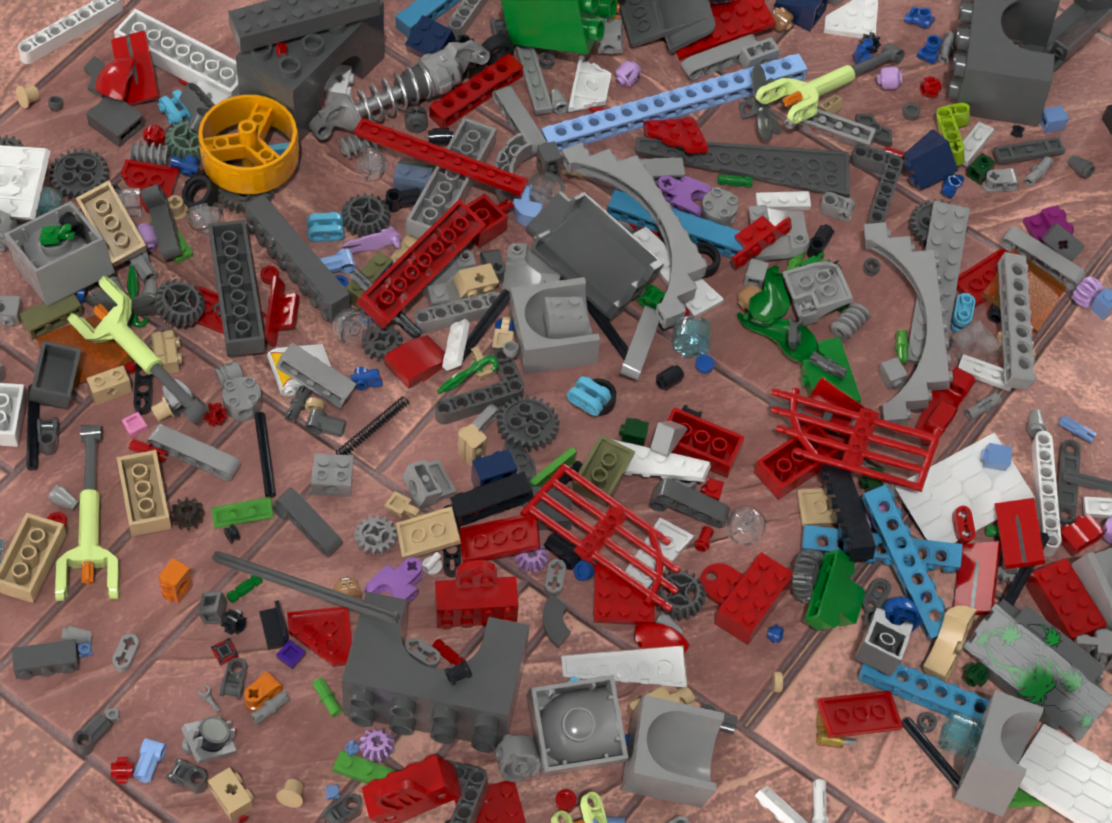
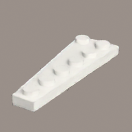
M647 227L633 233V236L665 263L658 275L669 286L670 260L666 245ZM702 278L694 280L697 286L694 299L684 302L692 319L723 304L724 301Z
M614 440L635 451L625 475L642 474L643 477L654 475L668 479L704 482L711 467L708 461L673 453L665 457L651 451L650 448Z
M659 518L654 526L664 536L671 539L672 542L669 546L663 544L661 540L658 541L663 555L672 562L691 543L694 535L662 518ZM647 536L644 542L652 547L649 536ZM639 549L635 557L655 571L656 560L642 549ZM631 563L625 570L626 573L647 588L654 582L653 579ZM663 565V572H664V571L667 569V567H665V566Z
M683 646L561 656L563 677L572 678L575 676L582 679H592L614 675L615 681L687 687Z

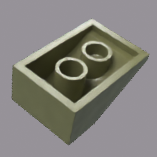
M601 434L578 473L613 498L634 457L635 451ZM575 480L573 481V491L606 508L609 504Z

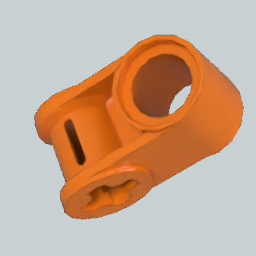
M268 671L264 672L253 684L246 688L244 692L246 708L250 711H256L264 705V701L270 700L280 693L283 685Z

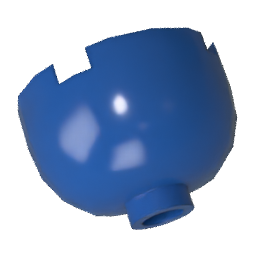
M898 596L887 600L882 606L886 610L885 617L890 623L902 625L907 620L914 624L911 632L919 627L921 617L913 600L904 596Z

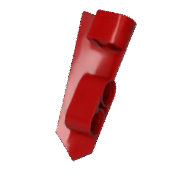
M955 367L952 371L953 382H950L949 389L931 392L932 401H929L928 408H924L915 429L931 434L934 433L935 429L942 430V436L954 419L958 407L976 383L975 377ZM920 438L923 446L930 445L931 441Z

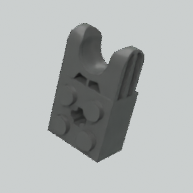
M877 606L870 617L855 659L892 677L903 658L914 624L905 620L902 625H894L886 619V610Z

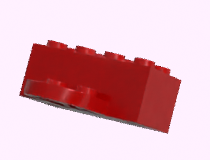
M760 552L745 574L724 563H715L706 567L700 576V584L705 586L706 597L720 606L714 624L746 645H749L791 587L793 571ZM713 574L717 579L710 581L706 578V575Z
M1067 558L1032 571L1025 585L1045 620L1074 642L1077 636L1089 635L1093 637L1097 630L1105 629L1107 626L1106 621Z
M485 560L468 561L457 567L455 580L435 581L437 628H471L481 625L486 627L488 617L517 622L519 602L516 576L497 577V568L492 562Z
M437 755L427 756L424 758V761L409 764L401 771L390 772L387 774V777L380 780H372L368 785L362 787L369 819L376 823H402L462 797L454 765Z

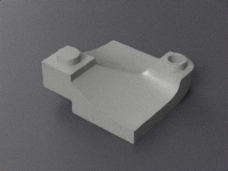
M767 205L749 207L750 224L762 215L774 226L787 217H790L792 222L790 232L777 239L773 245L763 249L759 255L755 256L756 260L767 261L791 258L802 254L809 248V236L806 230L803 211H781L768 208Z
M513 243L508 247L502 290L506 289L510 292L511 287L560 281V274L529 248L527 244Z
M463 249L423 289L424 295L427 296L429 307L461 300L452 279L459 270L476 267L474 255L471 251Z
M827 261L815 262L782 272L798 321L800 316L803 317L804 326L816 323L819 318L832 310L853 302V297L840 267L834 263Z

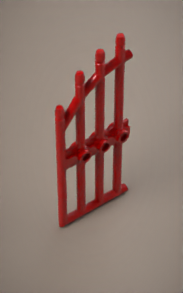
M795 387L792 388L791 393L772 389V395L790 400V409L772 406L771 412L790 418L793 427L786 428L783 425H777L776 431L796 437L806 449L794 448L793 454L922 492L942 430L935 429L934 433L931 434L879 419V413L874 412L872 409L860 408L859 412L810 399L800 396V390ZM797 403L855 419L854 428L798 413ZM799 421L850 435L848 445L803 432ZM875 425L931 441L929 448L925 450L874 435ZM810 442L844 451L842 461L818 454ZM869 442L925 457L923 466L868 451ZM868 458L919 473L917 483L861 467L863 459Z
M563 463L522 509L520 514L523 517H527L529 513L574 544L576 546L574 552L581 559L589 563L593 559L642 593L646 596L643 601L645 605L650 606L654 602L665 611L670 612L673 607L658 596L657 592L660 585L675 595L679 592V589L674 584L672 585L671 582L663 577V565L670 568L676 574L681 570L678 565L673 564L671 560L663 555L658 541L661 540L663 544L669 546L672 542L671 539L664 536L662 532ZM564 473L611 507L606 513H603L561 483L559 479ZM552 487H555L600 520L594 527L547 493ZM543 500L588 534L583 540H580L535 506ZM627 518L647 531L652 547L622 526ZM618 532L656 560L655 571L612 541L610 538L614 533ZM604 545L653 579L654 582L651 588L648 589L601 555L599 551Z

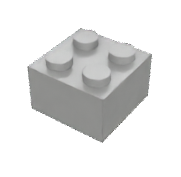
M545 297L543 319L549 339H563L586 335L588 320L582 297Z

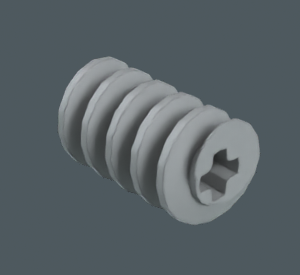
M352 134L351 138L346 136L345 140L342 138L338 139L340 151L348 159H351V153L358 157V151L364 155L365 149L371 153V147L378 151L377 143Z
M138 140L137 144H132L130 160L168 166L170 161L169 145H166L165 149H163L162 144H159L158 148H156L155 142H153L151 147H149L148 141H145L142 146L141 140Z
M851 304L831 324L832 334L836 338L840 337L842 342H846L847 338L850 339L857 332V329H860L866 323V320L871 318L870 312L861 304Z

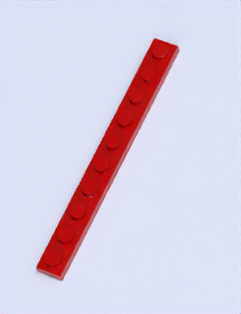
M361 118L354 130V135L520 197L528 184L527 178Z

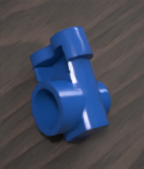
M913 6L910 12L905 15L904 21L910 24H918L920 28H930L935 21V17L931 15L932 11L929 8Z
M930 35L927 38L926 45L919 49L916 55L917 58L926 60L930 64H935L938 59L937 54L943 42L942 39L937 35Z
M867 38L863 44L857 45L853 53L855 64L873 57L869 53L873 46L872 39Z
M186 155L184 160L172 156L170 167L178 168L181 174L186 177H192V175L198 172L199 160L190 155Z
M953 173L944 178L942 194L950 198L954 197L957 189L963 185L964 177Z
M357 367L354 370V374L350 376V379L356 383L355 388L358 390H364L372 386L373 388L383 386L379 369L368 370L365 367Z

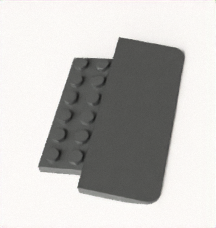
M618 0L632 48L665 37L671 54L711 34L716 26L708 0Z

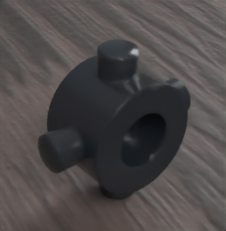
M1013 125V130L1010 134L1016 138H1022L1025 128L1020 125Z

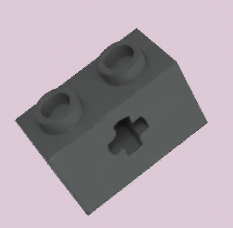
M545 142L538 145L536 168L543 184L559 180L562 156L556 142Z
M1056 222L1040 238L1044 245L1055 250L1071 262L1074 261L1085 247L1083 243ZM1060 240H1061V241H1064V242H1063V243H1065V246H1064V247H1061V246L1058 244V242H1059Z

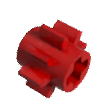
M931 76L923 78L924 82L920 84L921 93L927 96V98L937 97V92L942 90L940 80Z
M150 125L149 129L145 128L143 132V140L148 141V146L150 147L153 142L158 147L159 144H164L165 132L158 125Z
M208 403L209 410L204 415L203 420L209 421V426H215V424L221 426L222 421L227 419V409L221 408V403Z
M117 757L116 762L111 763V778H116L117 784H127L128 778H133L134 763L129 762L128 757Z

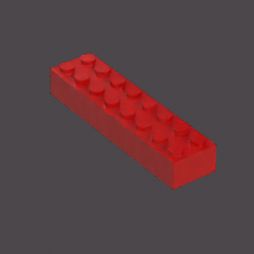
M459 199L360 296L356 303L384 329L482 231L486 224Z

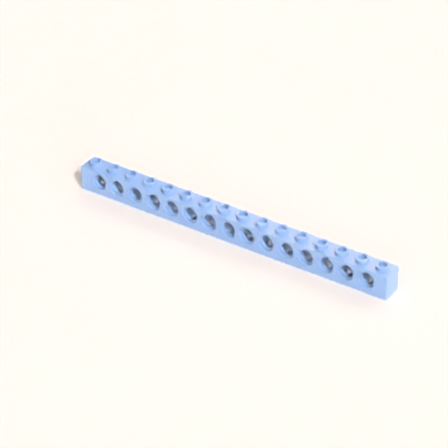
M799 53L764 64H758L764 69L766 81L769 78H773L776 81L786 75L789 79L803 81L807 74V67ZM753 67L710 78L699 83H693L682 88L679 87L675 90L662 92L634 102L631 101L624 105L614 106L610 109L597 111L569 121L566 120L552 126L549 125L541 128V133L546 142L555 141L559 152H562L563 149L579 143L586 145L643 128V121L674 119L755 95L752 86Z

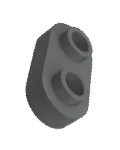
M878 578L872 582L861 606L865 613L868 610H875L877 606L882 608L891 591V584L886 579Z

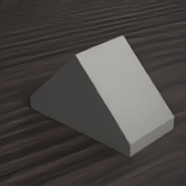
M673 421L658 422L650 448L651 451L668 457L687 431V427Z

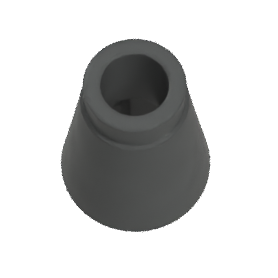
M1072 155L1068 160V163L1081 177L1089 178L1095 171L1093 162L1079 156Z

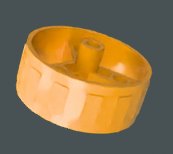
M260 95L230 97L214 105L205 114L200 123L198 138L202 165L208 177L225 190L239 194L267 192L286 182L297 166L299 143L295 120L285 106L271 98ZM239 124V133L216 136L225 128ZM270 126L278 128L291 140L288 148L281 156L264 142ZM242 159L244 167L232 166L222 161Z

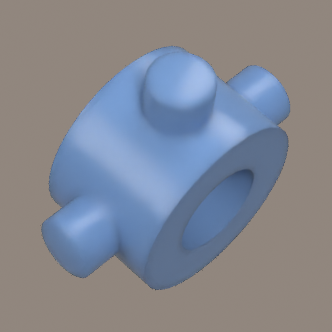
M78 644V657L92 656V644Z
M355 740L349 741L345 746V752L348 753V756L355 755L359 750V744H356Z
M338 784L324 788L328 801L340 799L341 795L338 789L340 786Z

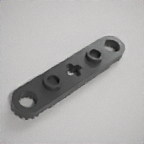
M1073 439L1065 440L1060 449L1057 495L1059 518L1062 525L1072 524L1076 517L1079 484L1071 483L1068 485L1062 479L1065 470L1080 472L1081 446ZM1071 446L1076 452L1069 453L1066 447ZM1061 512H1067L1070 518L1064 519Z

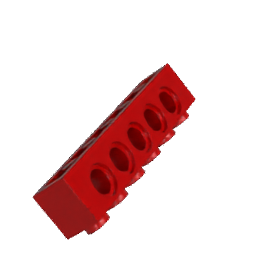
M510 53L499 58L497 62L487 66L479 74L473 75L467 82L461 83L456 89L446 93L438 101H434L429 106V117L440 128L449 127L492 98L493 91L511 85L522 78L523 65Z

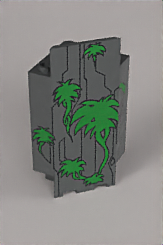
M1004 599L999 604L995 603L990 614L982 620L976 628L974 635L963 646V648L987 667L989 681L1005 694L1043 707L1044 709L1039 719L1042 724H1046L1055 730L1059 728L1065 729L1078 741L1084 737L1112 701V695L1099 686L1104 679L1102 674L1106 667L1028 605L1022 612H1019Z

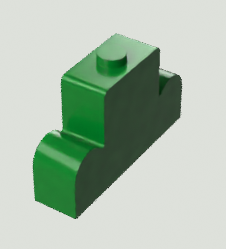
M840 337L821 341L816 352L827 359H833L835 363L847 368L848 371L844 379L841 380L829 372H823L822 368L810 363L809 359L803 360L800 370L801 384L806 388L808 397H810L815 386L823 377L861 404L862 400Z
M840 549L825 553L804 620L818 631L856 624L861 611L865 590L850 579V576L855 572V564Z

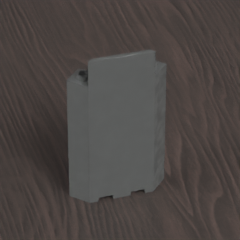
M1075 0L1071 6L1054 20L1047 47L1031 44L1024 45L1022 43L1019 44V47L1030 51L1055 54L1054 72L1112 19V0Z
M562 191L558 192L526 227L535 236L531 249L565 280L585 277L586 299L610 320H613L626 310V305L632 299L635 300L644 291V286L649 280L653 281L665 264L585 192L578 196L574 195L571 199Z

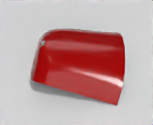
M821 377L809 397L810 399L859 412L860 408L866 409L823 377ZM807 405L802 410L820 418H823L825 413L824 410ZM833 413L830 422L854 428L856 420ZM799 421L802 431L810 426V424ZM824 430L832 440L848 445L850 435L842 433L839 436ZM843 451L842 458H838V460H842V459H843V456H844V453H845L844 451Z

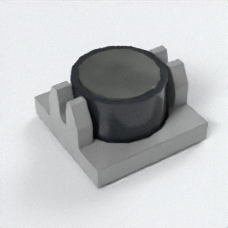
M212 716L201 721L183 724L181 729L197 764L235 755L237 750L232 742L235 737V729H230L231 721L225 722L221 716Z

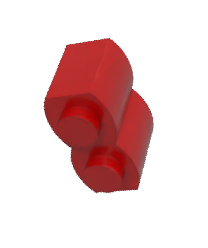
M1090 514L1086 516L1081 515L1073 524H1066L1060 529L1061 544L1074 556L1086 547L1099 541L1105 531Z

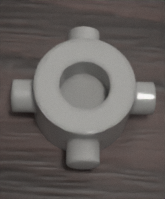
M119 708L105 710L106 718L110 723L121 720L118 713L120 711Z

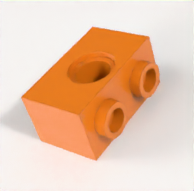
M174 558L158 576L162 596L169 602L173 601L179 604L193 587L190 568Z

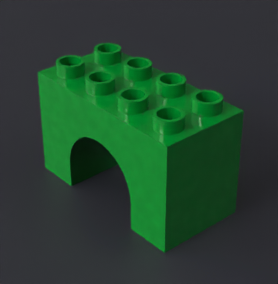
M501 0L509 37L513 45L588 54L595 41L602 40L605 23L608 18L613 19L615 17L618 0Z

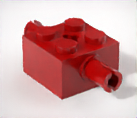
M484 193L467 204L486 224L482 231L472 240L478 248L507 230L508 216L505 213L514 207L512 201H509L508 198L496 205Z

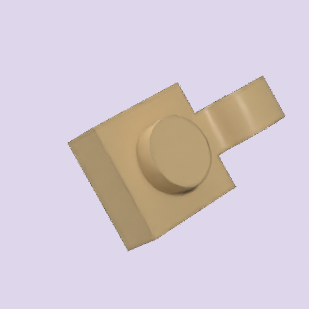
M503 317L501 329L495 328L492 348L497 349L503 347L506 342L513 341L514 331H509L511 322L509 317Z
M478 346L471 349L472 365L475 359L479 361L484 357ZM490 362L482 367L483 371L475 372L479 380L496 374L497 370L493 371L491 368L493 363Z
M394 491L384 505L385 510L400 518L404 514L410 519L421 516L418 514L420 509L411 506L412 500Z

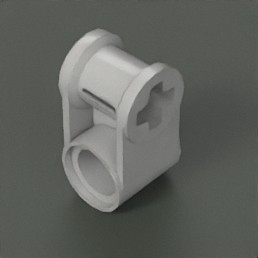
M1012 168L989 170L982 187L988 193L1011 192L1018 189L1019 182L1015 170Z
M827 192L822 197L819 210L823 215L848 222L852 218L851 213L856 207V203L850 198Z

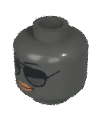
M412 106L406 110L404 115L405 125L409 131L417 133L427 128L428 116L424 108Z

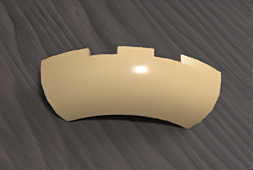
M955 606L945 613L937 640L923 665L926 675L936 676L943 682L948 681L955 668L954 665L958 654L961 655L964 649L963 646L967 642L966 637L969 629L972 628L976 609L968 606Z

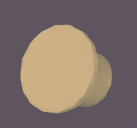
M34 85L26 88L17 86L16 88L17 99L23 108H28L30 103L38 101L40 98L39 92Z
M178 195L169 197L168 201L174 221L182 220L188 214L187 205Z
M164 395L162 396V401L151 406L159 422L171 415L173 418H176L171 405Z
M288 779L284 788L277 792L276 798L287 807H300L303 804L301 794L304 785L296 779Z

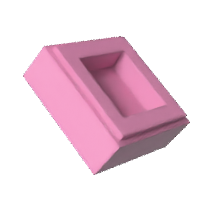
M139 412L121 420L123 427L131 438L148 429Z

